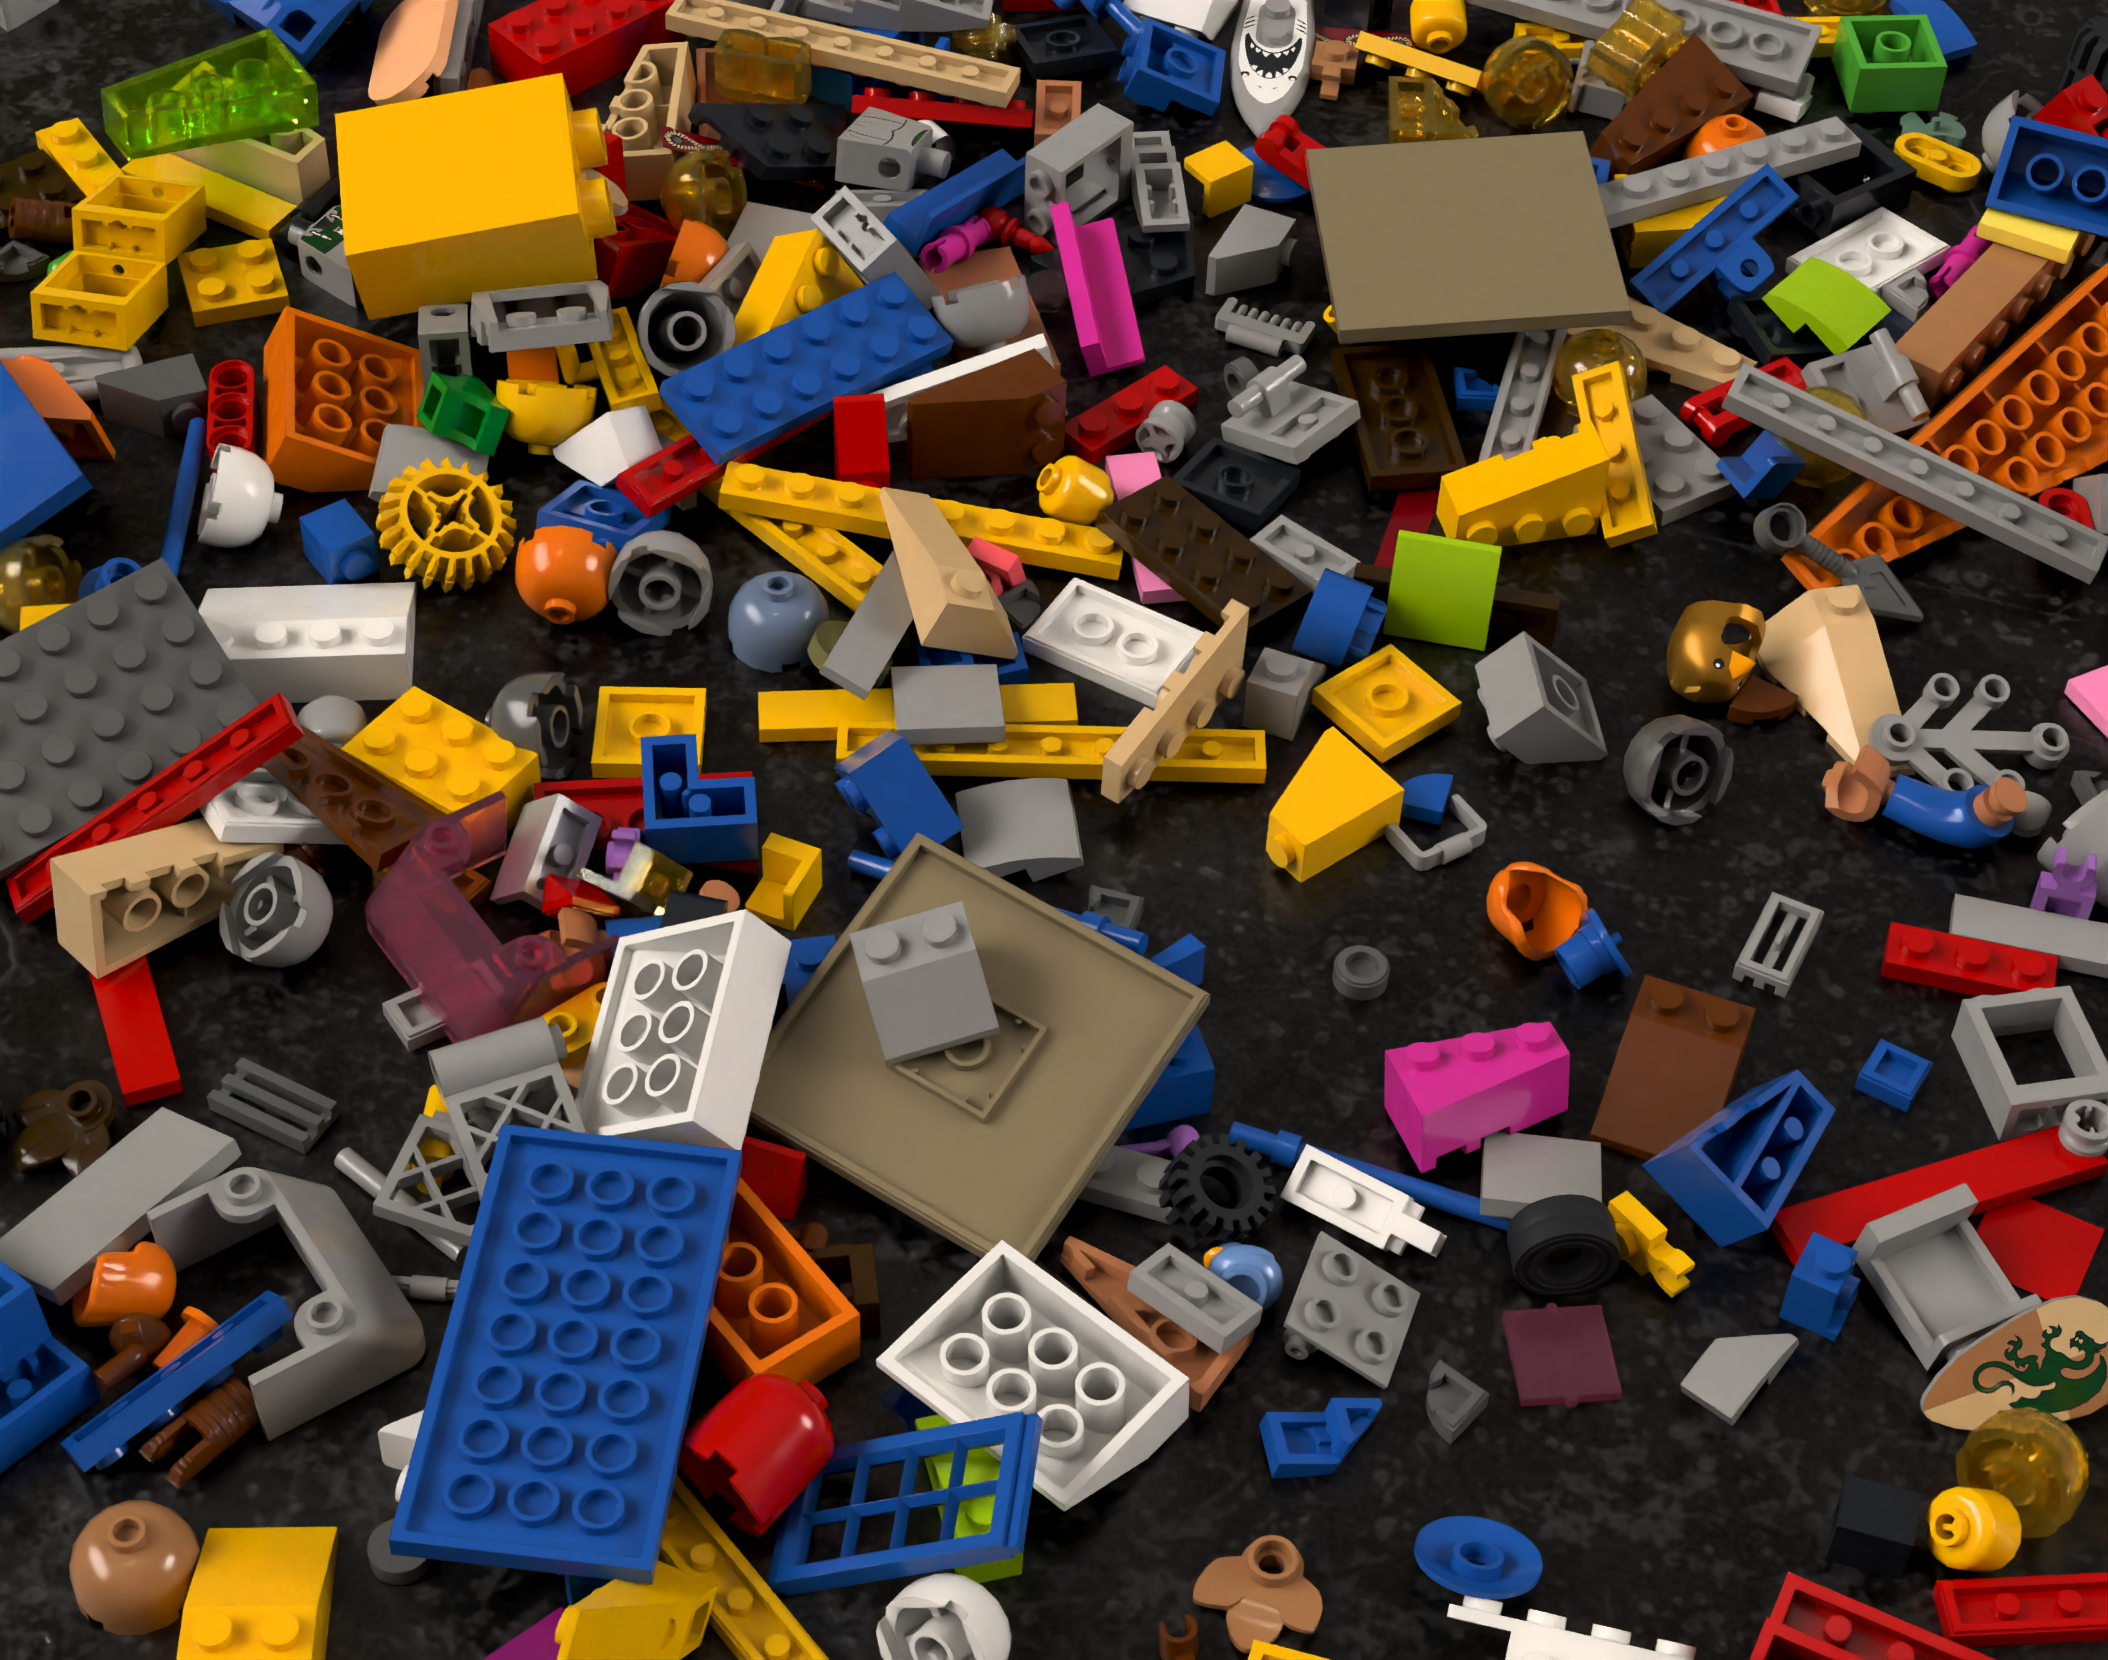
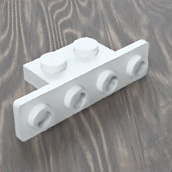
M1464 1595L1462 1606L1449 1604L1447 1618L1511 1632L1505 1660H1694L1696 1647L1657 1639L1655 1651L1629 1645L1631 1632L1593 1624L1591 1636L1566 1631V1617L1532 1609L1528 1610L1526 1621L1501 1616L1502 1602Z

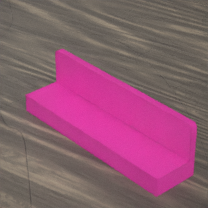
M1068 201L1051 205V214L1079 344L1090 377L1144 363V350L1114 220L1107 218L1076 227Z

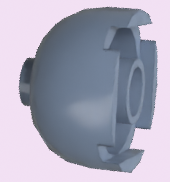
M772 571L752 577L740 587L729 606L728 631L734 654L739 660L750 667L771 673L783 672V665L800 662V669L812 665L813 662L807 651L808 644L818 625L825 621H830L828 603L817 586L800 574L787 571Z

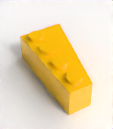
M819 229L774 237L734 319L736 337L733 347L865 286Z

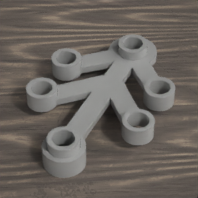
M1937 673L1925 685L1921 698L1903 716L1897 714L1881 716L1874 722L1868 735L1869 746L1884 756L1890 766L1907 763L1934 787L1950 791L1955 790L1949 786L1948 781L1958 783L1963 791L1974 786L1973 778L1981 785L1990 787L1996 780L2002 777L2015 780L2025 790L2024 779L2019 773L2010 769L1999 771L1979 753L2022 754L2031 766L2040 770H2050L2062 761L2070 748L2066 731L2055 723L2038 724L2030 732L1972 730L1989 711L1999 709L2010 695L2008 682L2003 677L1995 674L1982 678L1974 689V697L1943 729H1920L1937 709L1948 708L1960 692L1959 684L1953 676L1947 673ZM1934 686L1944 688L1948 696L1938 694ZM1988 687L1995 690L1999 698L1991 697L1985 688ZM1890 733L1900 737L1903 742L1895 741ZM2043 738L2051 741L2055 747L2048 745ZM1927 751L1943 752L1961 768H1952L1947 771Z

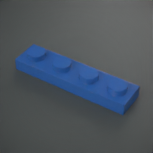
M270 1290L265 1291L61 1441L60 1444L73 1462L84 1472L93 1466L97 1470L108 1467L128 1451L130 1446L126 1441L145 1427L153 1431L176 1417L182 1410L179 1402L199 1387L203 1392H206L225 1381L234 1371L231 1364L251 1349L254 1353H259L275 1344L286 1332L283 1325L294 1318V1314L281 1296Z

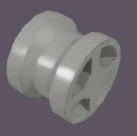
M1163 400L1155 405L1149 413V418L1145 419L1136 430L1135 438L1143 453L1155 452L1157 462L1169 463L1179 456L1184 444L1188 443L1193 437L1197 424L1190 410L1184 405L1173 400Z

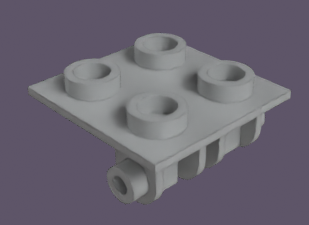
M1321 1231L1317 1236L1283 1325L1286 1328L1282 1337L1286 1345L1285 1352L1292 1358L1303 1360L1309 1354L1320 1349L1385 1390L1391 1379L1421 1293Z

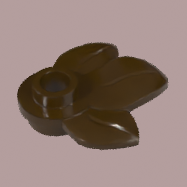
M88 1079L78 1081L65 1090L45 1089L26 1098L12 1114V1118L25 1128L15 1143L14 1158L16 1168L20 1172H27L62 1159L69 1173L75 1178L111 1148V1138L107 1128L114 1119L115 1099L108 1087L100 1081ZM91 1101L86 1109L77 1111L84 1103Z

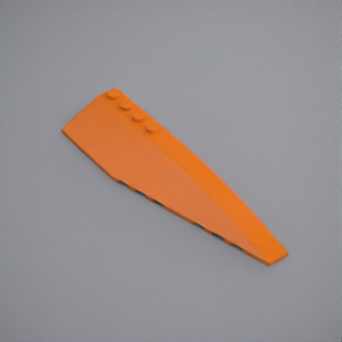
M2108 262L2080 283L1908 441L2028 499L2107 462ZM1866 478L1808 534L1850 561L1880 554L1885 563L1888 564L1968 526ZM1793 548L1780 559L1807 591L1842 585L1838 577Z

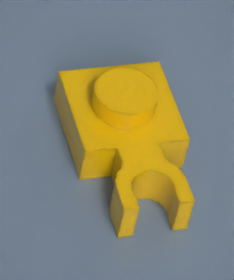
M1627 1190L1609 1201L1608 1209L1614 1219L1621 1251L1620 1260H1625L1641 1276L1650 1271L1658 1285L1671 1298L1688 1288L1691 1281L1684 1275L1694 1269L1695 1262L1682 1250L1672 1247L1665 1240L1668 1229Z

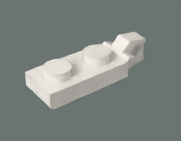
M1306 1144L1280 1195L1284 1200L1385 1252L1390 1250L1402 1256L1409 1243L1437 1258L1447 1238L1440 1231L1419 1221L1425 1208L1413 1202L1414 1199L1308 1144Z

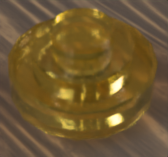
M999 14L990 15L987 28L952 31V45L963 47V53L969 54L971 57L993 62L998 61V54L1006 52V45L1016 43V26L1001 23V15Z

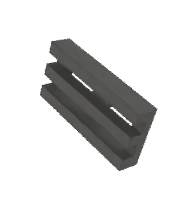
M243 1057L235 1064L236 1073L234 1075L227 1073L221 1080L222 1089L220 1091L213 1089L207 1095L210 1110L304 1155L340 1115L337 1101ZM237 1095L264 1107L266 1113L235 1099ZM287 1118L308 1128L306 1132L279 1119Z

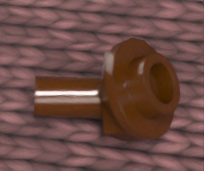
M130 1313L117 1319L109 1333L110 1345L117 1355L92 1372L97 1385L107 1393L135 1372L155 1370V1366L152 1365L153 1360L172 1339L168 1326L157 1317L145 1313Z

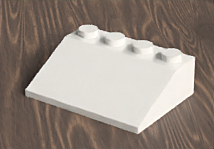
M416 582L207 589L199 607V614L258 704L263 703L278 692H281L290 703L311 702L326 695L341 696L353 701L399 699L412 687L417 596Z
M747 909L620 937L575 1100L586 1132L589 1134L741 1150L792 942Z
M1003 1240L991 1249L876 1359L878 1368L951 1424L1022 1411L1025 1415L1037 1413L1043 1422L1033 1488L1063 1511L1068 1510L1147 1460L1189 1417V1378ZM1003 1445L983 1448L1001 1462Z

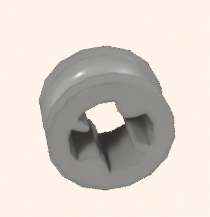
M2078 1099L2070 1103L2064 1112L2063 1120L2059 1126L2058 1136L2061 1144L2068 1151L2081 1157L2091 1158L2104 1154L2108 1150V1106L2092 1099ZM2086 1125L2091 1126L2089 1132L2083 1130Z

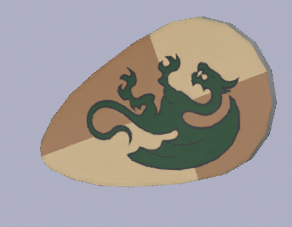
M2070 1295L2049 1299L2015 1315L1956 1354L1935 1375L1920 1400L1923 1414L1933 1422L1955 1429L1997 1431L2055 1424L2093 1413L2108 1404V1308L2098 1300Z

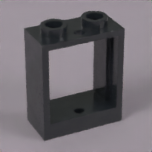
M1857 123L1847 127L1862 141L1859 157L1783 178L1799 196L1795 204L1787 211L1821 239L1880 207L1895 213L1907 208L1909 205L1917 170ZM1840 169L1860 186L1835 196L1817 182L1815 178Z

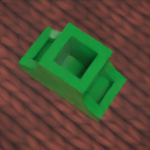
M432 371L416 417L431 434L460 442L475 452L494 456L510 410L498 401L496 395L479 378L463 373L459 377H454Z

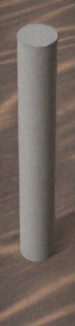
M350 1147L342 1149L334 1160L335 1167L376 1199L387 1176ZM400 1189L394 1198V1201L412 1207L421 1204L403 1189ZM414 1229L457 1264L464 1263L468 1246Z

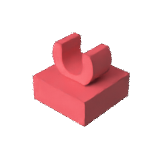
M976 536L974 537L967 550L983 571L996 596L1027 580L1018 555Z

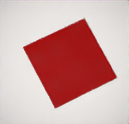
M2028 1198L1986 1211L1977 1234L2011 1285L2032 1294L2037 1293L2039 1297L2049 1300L2057 1297L2077 1295L2105 1229Z

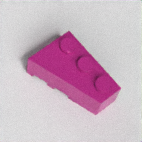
M1550 1021L1524 1023L1515 1028L1487 1033L1473 1032L1463 1037L1430 1043L1416 1042L1407 1047L1385 1050L1384 1107L1422 1174L1436 1168V1158L1460 1148L1462 1152L1468 1154L1481 1148V1138L1504 1129L1505 1132L1511 1135L1568 1110L1570 1052Z

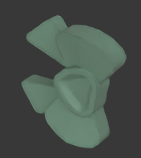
M1914 111L1901 116L1900 125H1902L1901 135L1912 132L1922 133L1958 148H1963L1966 130L1963 125L1957 122L1958 117L1942 111L1939 112L1938 117H1932V121L1926 124Z

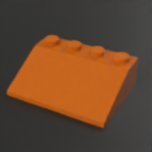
M285 306L264 346L263 460L272 471L274 482L309 493L370 490L385 427L388 424H398L426 429L416 417L424 396L420 350Z

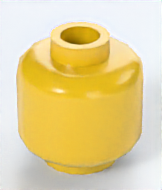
M1413 0L1410 6V24L1414 43L1418 47L1428 49L1435 54L1446 53L1460 45L1467 35L1465 1Z
M1064 456L1055 464H1048L1041 471L1037 480L1041 509L1046 515L1062 522L1084 526L1095 525L1099 511L1113 504L1114 492L1111 489L1109 476L1102 469L1077 456Z
M1957 1486L1942 1491L1931 1502L1925 1516V1521L1929 1522L1926 1538L1929 1549L1937 1560L1952 1569L1990 1572L2003 1568L2014 1558L2021 1543L2022 1526L2018 1511L2008 1498L1995 1490Z

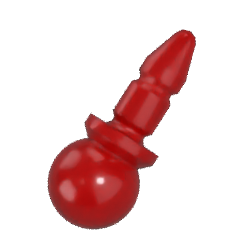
M989 206L977 214L978 221L983 217L991 227V237L987 243L995 244L1000 242L1002 247H1011L1014 244L1024 250H1030L1035 255L1056 249L1044 237L1035 236L1033 232L1021 228V220L1017 217L1010 219L1008 213L1000 207Z

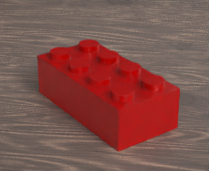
M537 0L488 24L491 65L494 71L509 82L562 73L569 98L631 68L643 45L686 41V35L666 30L665 14L675 0Z

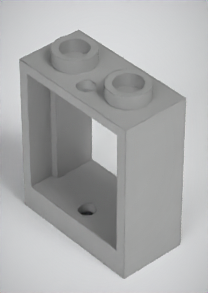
M1097 103L1026 153L1024 228L1037 236L1044 237L1048 242L1059 247L1050 209L1051 205L1068 201L1076 227L1095 222L1130 197L1134 122ZM1084 163L1083 177L1066 188V175Z
M846 186L840 189L810 217L866 284L896 272L927 310L933 307L932 296H943L898 239Z
M2070 985L2046 989L2038 987L2023 992L1993 996L1980 995L1971 999H1963L1951 1037L1999 1141L2012 1140L2060 1125L2066 1108L2070 1103L2078 1099H2092L2108 1106V1062ZM2053 1029L2075 1078L2017 1085L1995 1037ZM2090 1125L2085 1126V1129L2091 1128Z

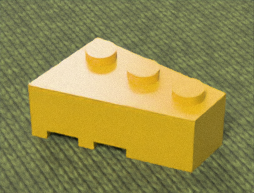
M1592 420L1577 424V433L1549 443L1547 437L1531 442L1532 450L1504 460L1502 454H1498L1441 476L1436 514L1446 537L1503 547L1597 534L1610 457Z

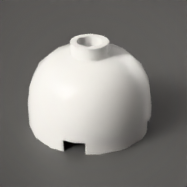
M219 443L210 468L217 469V473H212L210 482L205 485L197 534L200 536L197 541L198 543L216 547L238 548L249 545L262 535L267 522L277 524L282 509L283 494L274 492V475L268 464L258 455L240 447Z
M941 1573L914 1581L885 1608V1616L877 1625L876 1635L883 1660H1008L1012 1637L1009 1621L999 1602L982 1585L963 1575Z

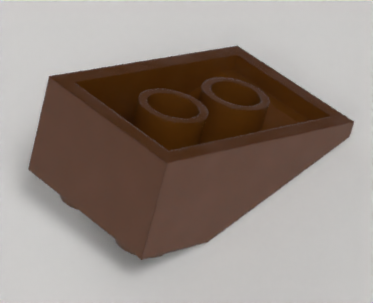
M1034 348L907 398L908 476L915 480L1023 474L1064 457L1067 381Z
M1645 974L1630 1013L1589 1141L1599 1142L1603 1146L1650 1160L1725 1108L1746 1050L1756 1008Z

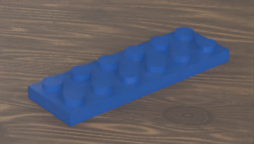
M893 272L663 380L659 394L713 462L719 466L833 410V397L864 395L948 354L954 341L900 276Z

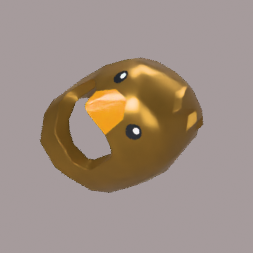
M1717 600L1698 601L1687 606L1671 634L1667 649V674L1672 689L1685 699L1702 704L1722 703L1733 698L1745 683L1756 664L1755 659L1766 631L1762 611L1747 604ZM1734 623L1745 627L1751 634V639L1740 644H1724L1721 635L1725 625Z

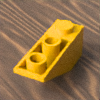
M657 1561L653 1585L614 1579L603 1587L596 1588L590 1595L574 1605H569L565 1609L555 1632V1643L561 1645L557 1660H681L702 1644L719 1585L660 1561Z

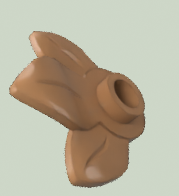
M1266 1535L1256 1539L1244 1550L1242 1556H1228L1215 1559L1199 1576L1193 1591L1194 1604L1227 1611L1226 1626L1229 1637L1237 1649L1243 1653H1250L1254 1639L1272 1644L1279 1637L1284 1626L1300 1633L1313 1634L1319 1624L1323 1609L1319 1590L1303 1576L1304 1562L1301 1554L1289 1540L1278 1535ZM1272 1566L1279 1569L1282 1573L1269 1574L1261 1569Z

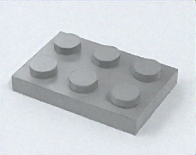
M1652 394L1631 402L1655 520L1660 527L1739 494L1716 467V463L1720 458ZM1574 425L1573 434L1578 432L1576 425Z

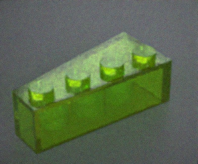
M270 28L101 89L105 132L127 160L319 126L317 83Z

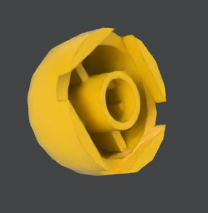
M497 380L496 397L500 403L510 410L503 430L511 438L528 443V453L554 455V448L593 422L597 388L582 384H574L573 388H567V385L559 384V382Z

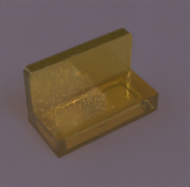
M636 841L616 882L582 866H579L575 876L607 894L655 916L664 914L670 893L673 890L686 891L694 873L658 851Z

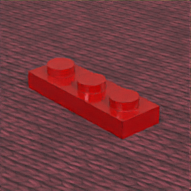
M1164 365L1066 422L1064 446L1079 458L1095 465L1105 459L1106 456H1110L1136 440V430L1145 419L1149 418V413L1158 402L1173 400L1189 409L1198 403L1199 388L1167 365Z
M1891 922L1886 938L1881 976L1973 996H1993L2023 992L2038 987L2045 989L2055 987L2058 956Z

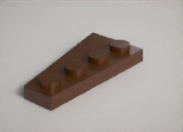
M302 725L300 726L305 736L262 765L376 872L430 846L449 834L452 817Z

